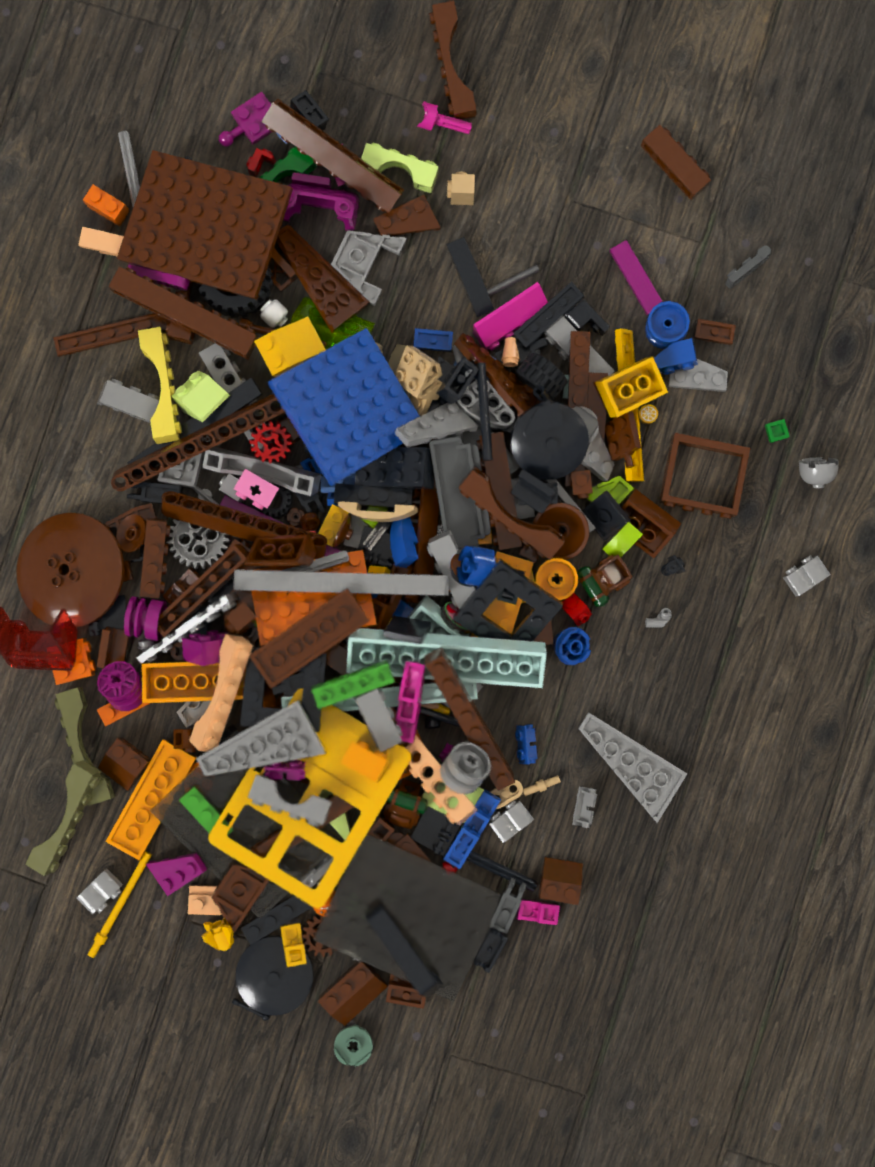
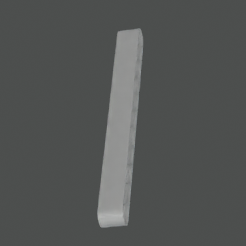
M234 570V590L341 593L348 588L351 593L449 594V576Z

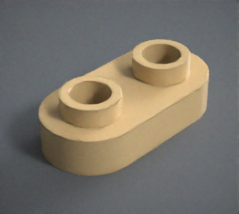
M515 779V783L499 791L497 788L490 791V793L500 796L501 801L496 809L502 808L522 795L523 786L518 780ZM511 785L517 787L515 792L509 790Z

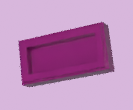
M292 173L293 183L331 188L330 178Z

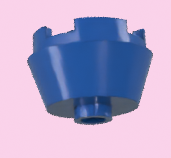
M570 627L560 631L555 636L553 649L561 662L567 665H576L584 662L590 655V637L582 629Z

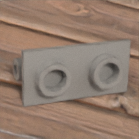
M579 787L572 825L590 828L594 811L589 810V806L595 807L598 795L596 794V789Z

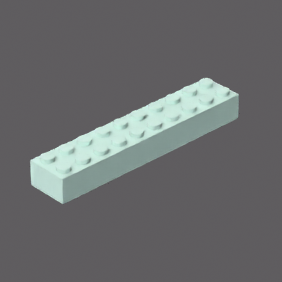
M359 628L350 634L348 638L346 673H351L386 660L392 676L403 677L406 661L425 665L424 655L442 647L462 682L542 688L546 661L545 642L428 633L422 644L387 639L383 637L384 630ZM425 667L424 679L434 680L428 668Z

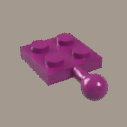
M260 92L231 111L232 117L239 126L230 132L223 131L220 133L219 142L225 147L232 145L234 138L243 132L252 145L272 133V131L265 127L266 124L261 122L271 106L263 92Z

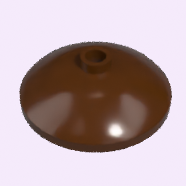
M561 502L550 504L543 514L538 513L533 521V524L550 525L565 537V543L551 559H571L577 556L588 542L590 533L588 521L585 515L571 504ZM560 526H564L566 532H561Z

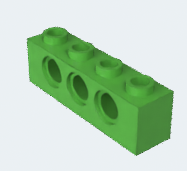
M385 660L314 685L311 688L318 709L393 683L394 679Z

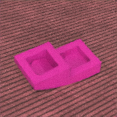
M522 899L516 918L518 920L557 925L560 906Z

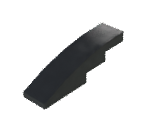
M461 237L447 243L446 246L476 317L494 311L491 299L465 238Z

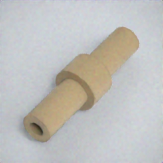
M558 775L547 780L541 779L536 781V784L524 788L523 793L527 796L538 791L543 792L548 787L561 781Z

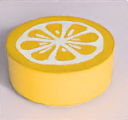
M646 404L639 410V419L644 424H651L658 417L657 408L651 404Z

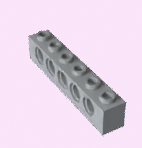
M213 344L199 352L214 381L227 393L246 381L244 377L240 379L237 374L240 370L235 361L231 363L228 356L231 355L229 350ZM224 360L226 362L225 366L221 369L217 368V363ZM228 377H235V382L232 385L226 384ZM255 399L254 401H252V402H251L250 404H248L247 406H249V405H251V404L257 402V399ZM258 409L254 411L256 416H262L264 413L263 411L259 412ZM244 418L237 419L240 425L247 422ZM255 427L244 432L248 440L254 439L251 436V432H254ZM271 439V441H268V440H267V444H268V445H270V443H273V444H274V440H273V439ZM258 441V447L262 451L263 444Z

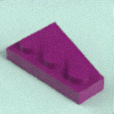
M197 853L182 855L172 859L165 858L160 861L153 860L146 864L167 896L207 870V867Z

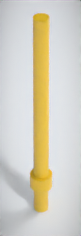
M145 851L103 928L100 932H97L94 938L95 942L88 952V956L95 958L101 945L105 944L108 938L107 934L150 860L151 853Z

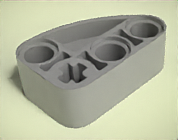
M475 380L462 395V397H469L471 403L465 405L461 402L460 398L457 404L472 420L481 424L477 391L478 384L477 380ZM487 381L488 399L496 400L498 403L496 408L489 406L490 426L492 428L507 429L513 424L515 414ZM503 414L508 415L510 422H502L500 416Z

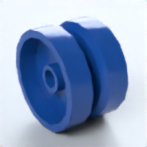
M671 301L661 302L654 306L648 315L645 326L646 337L650 343L657 348L666 349L673 342L682 341L689 329L690 319L688 312L680 304Z

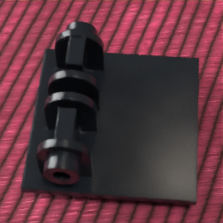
M365 526L357 551L363 550L367 567L380 566L391 570L394 561L390 546V534L385 532L373 549L368 552L362 548L361 544L373 528Z
M125 595L118 596L112 607L101 618L89 624V636H101L102 629L107 626L124 629Z
M428 806L411 838L433 850L434 853L445 856L460 825L456 822L452 824L446 817V814Z

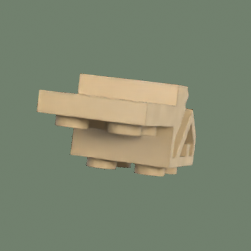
M406 345L395 376L419 416H422L428 412L432 400H438L439 398L436 392L442 384L438 380L442 376L441 367L438 362L416 347Z

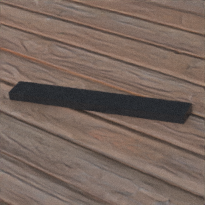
M248 379L229 392L230 396L203 422L191 418L182 424V433H179V438L190 435L241 410L263 395L254 379ZM175 441L161 444L155 443L128 461L127 464L143 458ZM169 452L167 455L168 457H172L176 453ZM153 460L150 462V464L155 467L160 465V463L157 460ZM140 469L133 470L136 475L143 473Z

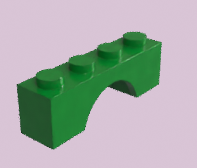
M293 147L288 152L287 157L283 160H278L274 168L270 172L263 173L260 178L278 183L281 179L292 176V173L309 175L317 168V164L309 155L300 153L297 150L298 147Z

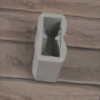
M809 555L801 561L802 565L798 568L793 566L785 571L787 575L783 579L795 596H800L831 575L818 555L814 557Z
M520 800L508 803L505 806L506 810L500 813L498 811L490 818L489 825L503 843L534 820Z
M105 869L77 899L92 915L96 911L101 913L108 906L106 901L110 897L114 900L122 892L119 888L123 884L108 869Z

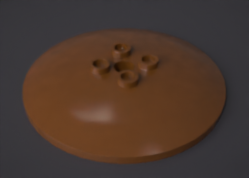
M79 513L58 514L37 525L24 541L17 561V583L26 606L40 620L61 628H78L91 624L101 618L116 601L124 578L123 554L114 534L99 520ZM67 564L69 572L64 575L62 568Z

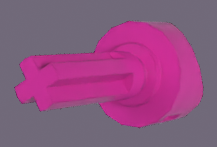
M423 101L422 105L425 115L423 121L417 127L431 131L436 124L462 133H470L472 123L438 114L437 105Z

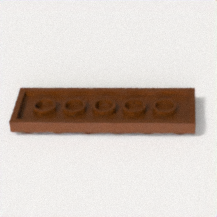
M347 588L253 652L249 657L269 686L273 688L370 620Z

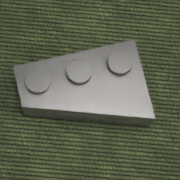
M116 379L107 380L104 383L97 402L98 405L108 406L115 411H121L134 418L151 423L150 420L159 403L158 396L148 393L147 396L140 393L141 389L130 386V388L122 386L123 382Z
M376 688L352 697L355 699L359 712L363 716L367 728L380 752L402 742L400 738L403 735L399 725H394L392 721L394 714L391 708H386L384 704L386 697L382 689L378 690Z

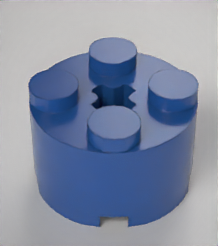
M465 546L458 559L461 561V566L457 567L458 580L466 585L479 586L496 565L494 550Z

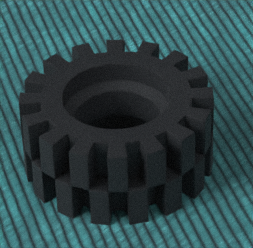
M271 483L279 488L277 494L281 495L282 503L277 508L269 506L268 509L264 507L261 511L269 517L281 518L283 515L288 514V511L292 508V495L287 488Z

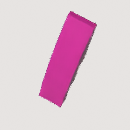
M408 661L405 663L396 720L403 734L400 736L401 740L414 743L426 665Z

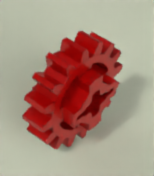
M272 420L269 421V425L262 423L261 428L255 426L257 432H251V436L254 439L249 440V443L253 444L250 447L251 451H256L255 457L261 456L262 462L268 459L269 463H272V459L279 462L280 456L285 458L284 452H290V448L287 445L292 444L291 440L288 439L291 437L290 433H285L286 427L280 428L279 422L273 425ZM279 433L283 437V443L278 440ZM271 439H273L274 444L270 443V445H268L267 440L271 441ZM258 441L263 444L262 451L258 447Z

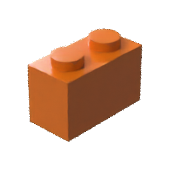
M94 184L83 199L90 209L118 226L122 224L130 211L123 202Z

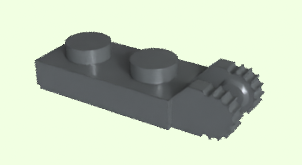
M767 245L762 246V248L757 250L754 258H747L742 263L741 268L738 270L736 268L727 275L726 286L732 289L767 261L771 254L770 247Z
M514 878L510 879L506 891L504 890L489 924V927L505 934L509 931L527 886L526 883H522L517 895L510 893L515 885L516 879Z

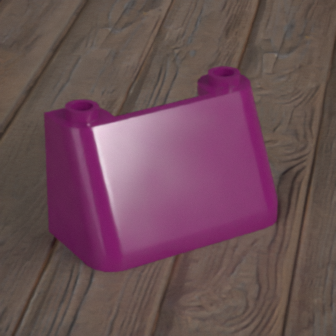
M299 183L287 185L291 186L293 191L283 221L290 222L291 216L296 213L301 214L302 205L335 210L336 215H338L337 219L341 220L345 225V231H355L359 210V198L355 193Z

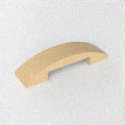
M338 502V506L358 518L375 522L398 521L418 513V508L411 505H395L394 512L361 511L362 506L356 502Z

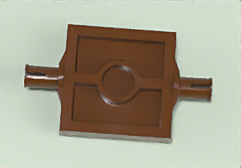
M629 411L619 417H614L605 424V434L611 460L618 461L624 458L626 468L634 467L632 455L641 448L634 413Z

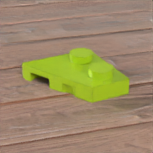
M617 476L610 481L602 482L592 487L593 494L589 495L587 500L593 502L607 490L620 505L634 488L621 476Z

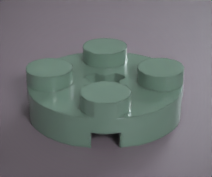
M356 1024L340 1030L334 1042V1053L337 1059L344 1065L360 1066L370 1058L373 1049L372 1037L369 1032ZM349 1042H357L358 1049L350 1050L348 1048L350 1046Z

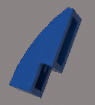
M410 517L393 521L390 529V546L394 564L397 567L407 568L419 558L415 549L418 539Z

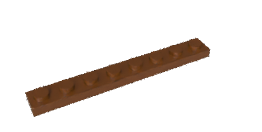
M570 332L567 406L571 408L588 407L590 332ZM580 464L573 472L584 471L585 467ZM571 473L565 476L564 486H572Z

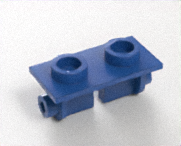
M533 724L516 725L515 738L518 743L517 758L519 764L536 763V745L530 746V742H536Z

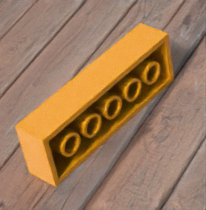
M190 662L142 664V703L211 701L218 681L220 663L206 666ZM246 667L234 700H243Z

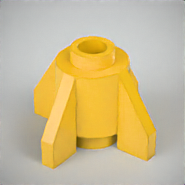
M225 918L214 923L205 922L203 924L207 932L202 935V938L206 944L222 951L232 947L234 932Z

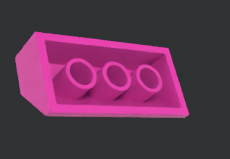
M538 282L473 325V334L483 348L492 351L500 345V341L508 337H514V332L548 303Z

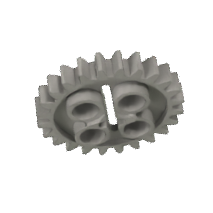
M175 519L173 521L176 526H170L173 533H170L169 538L172 540L167 543L173 547L169 550L171 553L176 552L174 558H180V564L186 562L188 568L192 564L195 569L198 568L199 564H201L203 569H205L206 563L212 566L213 560L217 561L219 555H224L222 550L228 549L225 543H230V539L225 538L229 536L228 534L208 528L205 530L204 527L193 529V524ZM211 532H216V538L209 540L208 535ZM196 536H202L203 539L200 541L195 538ZM184 537H190L188 544H181V540ZM204 547L206 549L203 555L196 554L199 548Z

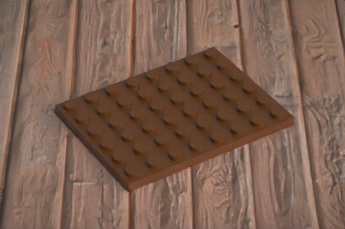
M152 150L117 259L143 268L177 275L192 282L257 300L293 188Z

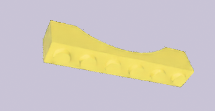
M161 327L138 330L140 349L156 366L161 382L159 403L150 420L153 439L157 444L177 441L180 439L179 433H182L180 422H177L176 418L179 415L178 405L174 404V400L171 397L176 389L171 383V380L174 379L172 368H169L171 354L166 348V344H169L167 333H164Z

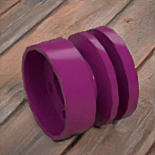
M132 596L124 617L125 635L130 637L135 635L136 638H139L144 631L146 639L160 641L162 635L157 630L159 615L167 609L166 601L152 599L148 606L146 598L139 600V597Z
M116 661L108 664L101 671L97 681L98 689L115 709L131 711L142 704V677L131 664L124 661Z

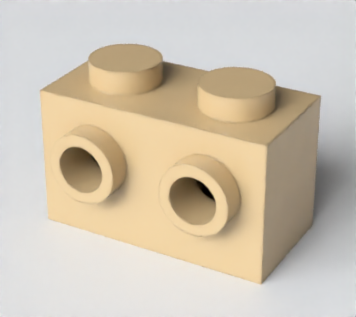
M461 171L452 174V180H448L447 198H451V205L474 204L475 174H467Z

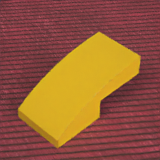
M300 923L280 926L287 967L307 964Z

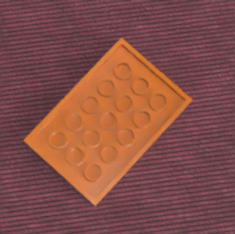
M363 550L348 552V562L316 572L367 574ZM270 566L253 570L282 571L294 566ZM251 590L260 646L262 647L339 593ZM351 593L370 620L361 628L377 626L371 593Z

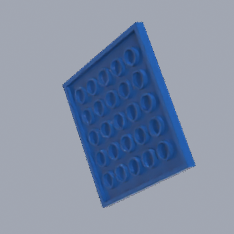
M367 328L268 382L330 486L403 444L395 435L396 429L420 417Z

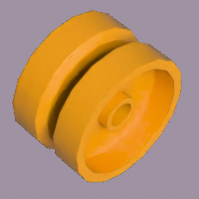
M553 558L545 561L537 569L534 581L535 584L558 600H563L574 593L578 585V574L570 562L560 558ZM558 577L559 582L557 584L552 582V578Z

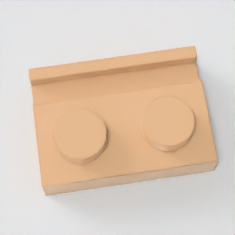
M189 885L188 914L222 915L219 907L211 898L217 886Z

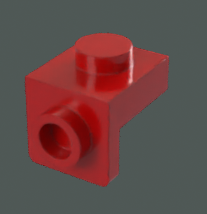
M256 148L253 157L250 156L247 161L246 167H248L249 174L257 177L264 161L274 165L276 160L273 153L267 149L260 150Z
M572 593L562 602V609L577 626L586 623L592 615L588 606L575 593Z

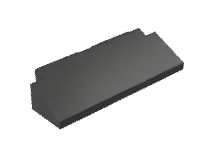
M462 434L440 440H430L429 444L444 532L451 530L458 545V552L456 554H460L465 546L479 547L478 539L485 538V535H489L491 532L488 511L477 507L475 501L470 497L466 498L463 496L459 489L460 482L474 466L482 471L479 449L477 445L471 444V442L463 444Z

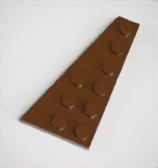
M462 333L455 341L454 345L468 361L475 362L476 364L486 363L487 377L491 380L489 383L509 406H514L517 409L518 417L528 408L540 403L533 394L531 387L524 385L514 373L506 370L504 365L499 360L492 358L485 348L479 347L471 336Z

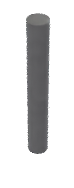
M534 265L487 289L489 297L539 272L538 266Z

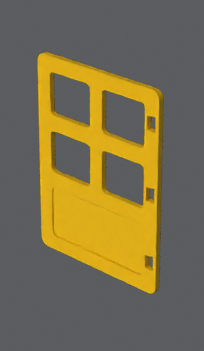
M303 688L296 691L288 706L296 701H300L302 704ZM332 704L322 708L320 732H316L327 754L298 759L306 762L304 769L305 777L310 779V785L298 804L306 802L312 795L319 797L321 792L326 789L361 811V815L345 842H338L308 824L305 818L301 817L300 820L289 817V812L282 810V813L270 810L271 806L263 804L262 807L251 803L253 799L248 798L255 776H263L265 773L264 768L261 773L254 771L256 767L249 768L208 836L209 842L314 908H321L325 905L411 760V753L398 744L381 752L387 755L386 760L390 762L379 782H374L342 764L341 761L352 741L355 743L358 740L370 746L369 750L373 753L378 748L367 725ZM245 805H250L283 827L265 858H261L228 837L229 830ZM229 813L234 817L230 824L226 826L222 822ZM296 835L333 856V862L316 889L308 887L278 868L280 860Z

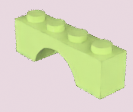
M366 143L361 157L362 160L380 173L390 167L402 168L410 174L414 188L432 193L438 175V166L434 162L428 160L424 162L418 160L413 155L405 156L395 149H384L377 143Z

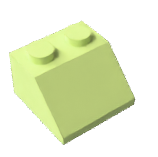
M198 370L182 386L178 387L171 397L184 413L203 422L230 395L210 376Z

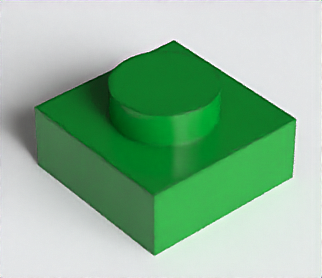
M785 419L765 424L770 443L790 437Z

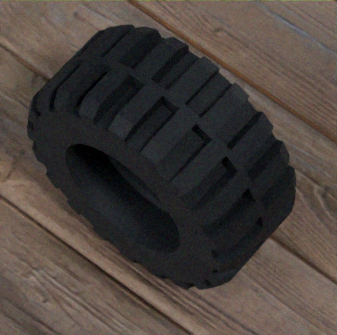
M269 265L257 300L242 295L227 296L220 289L197 283L200 286L199 291L204 300L221 315H230L232 318H238L239 315L247 317L250 312L256 313L258 311L257 308L260 305L263 307L266 303V297H270V288L273 287L272 272Z

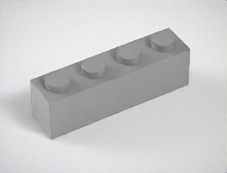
M563 316L545 332V339L550 346H555L559 350L558 354L562 359L569 361L570 332L577 330ZM590 345L589 373H608V376L613 374L615 371Z

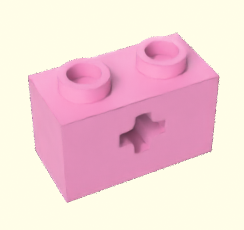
M245 469L234 490L237 491L235 495L243 500H246V498L253 500L252 505L263 510L264 507L268 509L279 488ZM257 485L261 493L260 495L255 494L253 496L250 488H255Z

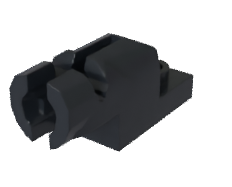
M584 299L564 315L565 319L577 331H581L590 323L591 329L596 334L600 333L603 336L610 328Z

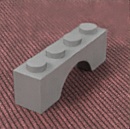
M451 530L430 538L427 550L431 557H435L437 562L435 566L438 573H442L443 576H449V590L453 596L451 600L454 607L460 609L477 586L460 583L458 577L453 572L451 559L458 552V545Z
M261 775L255 776L248 798L253 799L251 802L262 807L263 804L271 806L270 810L282 813V810L289 812V817L300 820L301 817L308 819V824L319 827L320 824H325L333 803L316 795H312L302 804L288 803L279 794L277 781Z

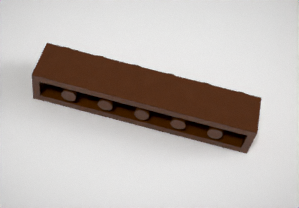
M503 432L492 433L493 460L483 461V459H480L481 468L490 477L492 489L499 502L509 513L517 517L514 496L511 494L513 489ZM480 435L479 440H476V444L483 458L482 436ZM489 516L490 526L495 529V535H492L494 546H497L499 550L522 546L519 535L510 533L506 529L505 524L501 521L497 522Z
M241 544L233 545L159 615L157 630L163 637L175 632L176 629L182 626L234 577V570H241L245 566L244 562L249 553Z

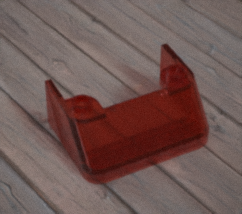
M0 607V653L8 665L17 669L70 671L73 669L76 663L78 630L65 609L60 610L49 631H30L25 622L10 620L4 609Z

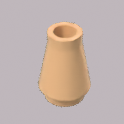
M514 337L505 338L501 358L505 367H516L520 361L516 338Z

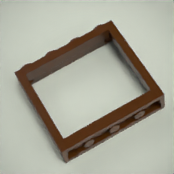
M674 433L671 438L659 502L664 503L663 506H668L669 508H675L676 505L683 507L682 510L694 512V509L701 510V514L704 515L720 514V518L731 519V517L737 516L750 448ZM678 445L741 457L731 508L669 496Z

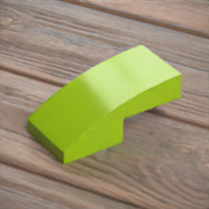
M628 522L602 549L609 556L619 555L622 557L643 534Z

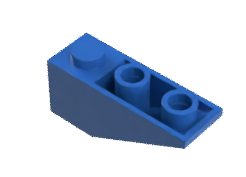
M692 338L673 342L654 357L660 374H672L678 369L690 370L698 365Z

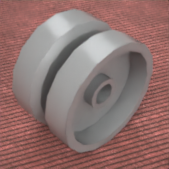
M463 742L457 744L443 761L440 768L441 778L452 791L459 794H470L488 776L491 763L486 752L479 746Z

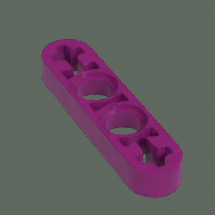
M128 265V268L137 272L136 275L140 277L147 276L154 281V284H162L166 287L183 291L188 289L190 281L183 277Z

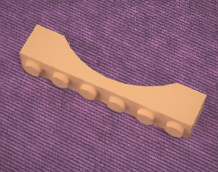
M225 634L219 652V675L213 698L204 715L195 723L189 740L199 751L208 752L219 746L253 647L243 636Z

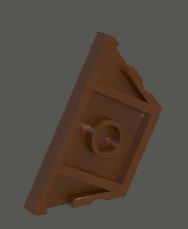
M233 863L211 896L233 932L236 931L269 882V879L241 863Z

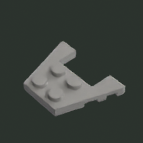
M347 230L331 266L375 306L382 293V289L365 280L381 248L400 255L407 239L405 237L381 236Z

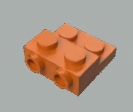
M86 638L47 648L56 685L95 676L96 664L94 660H91L90 652H92V648Z

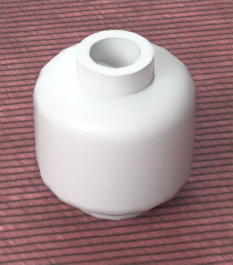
M269 299L260 309L261 319L271 328L277 325L281 327L288 320L286 318L288 310L277 299L273 301Z

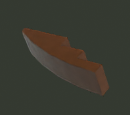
M589 373L587 408L595 413L598 419V431L604 442L606 407L595 382L607 377L608 373Z
M393 563L390 574L411 575L413 569L397 567ZM378 594L377 598H372L377 626L365 629L385 630L403 594Z

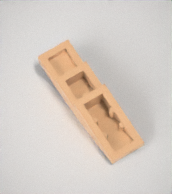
M82 227L78 245L81 248L96 250L102 254L118 256L124 236Z

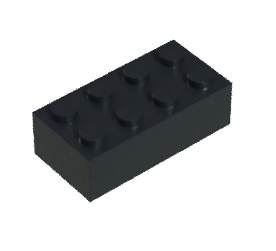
M396 447L357 470L355 485L434 490L435 475L431 450L426 447Z

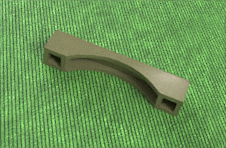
M77 687L55 694L57 698L55 699V705L62 715L60 718L61 725L67 731L66 742L72 748V762L76 763L83 760L96 768L87 755L82 738V723L88 706L83 688ZM102 773L99 776V784L91 793L92 798L88 804L89 806L115 797L110 779Z
M83 760L73 763L65 780L67 806L62 823L47 841L32 849L25 865L43 876L54 873L60 865L59 860L67 851L68 846L66 845L76 832V824L82 819L84 815L83 810L91 801V793L100 782L99 776L101 771Z

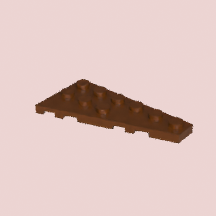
M286 225L280 229L276 242L331 333L368 306L369 301L291 226Z

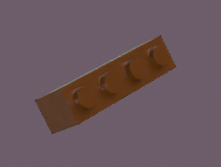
M658 125L642 140L641 147L681 191L692 200L709 185L711 181L707 171L701 170L693 156L688 155L684 151L682 144L678 141L676 142L671 137L672 135L667 128Z

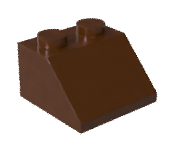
M123 737L115 740L105 753L98 769L129 791L145 771L151 759Z
M544 857L538 893L539 898L578 905L582 886L583 863Z

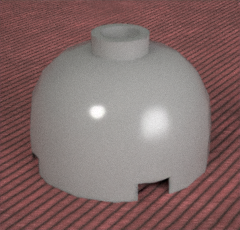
M822 457L802 459V461H799L800 476L806 483L813 484V488H824V484L831 483L837 476L839 460L828 458L827 461L823 460Z

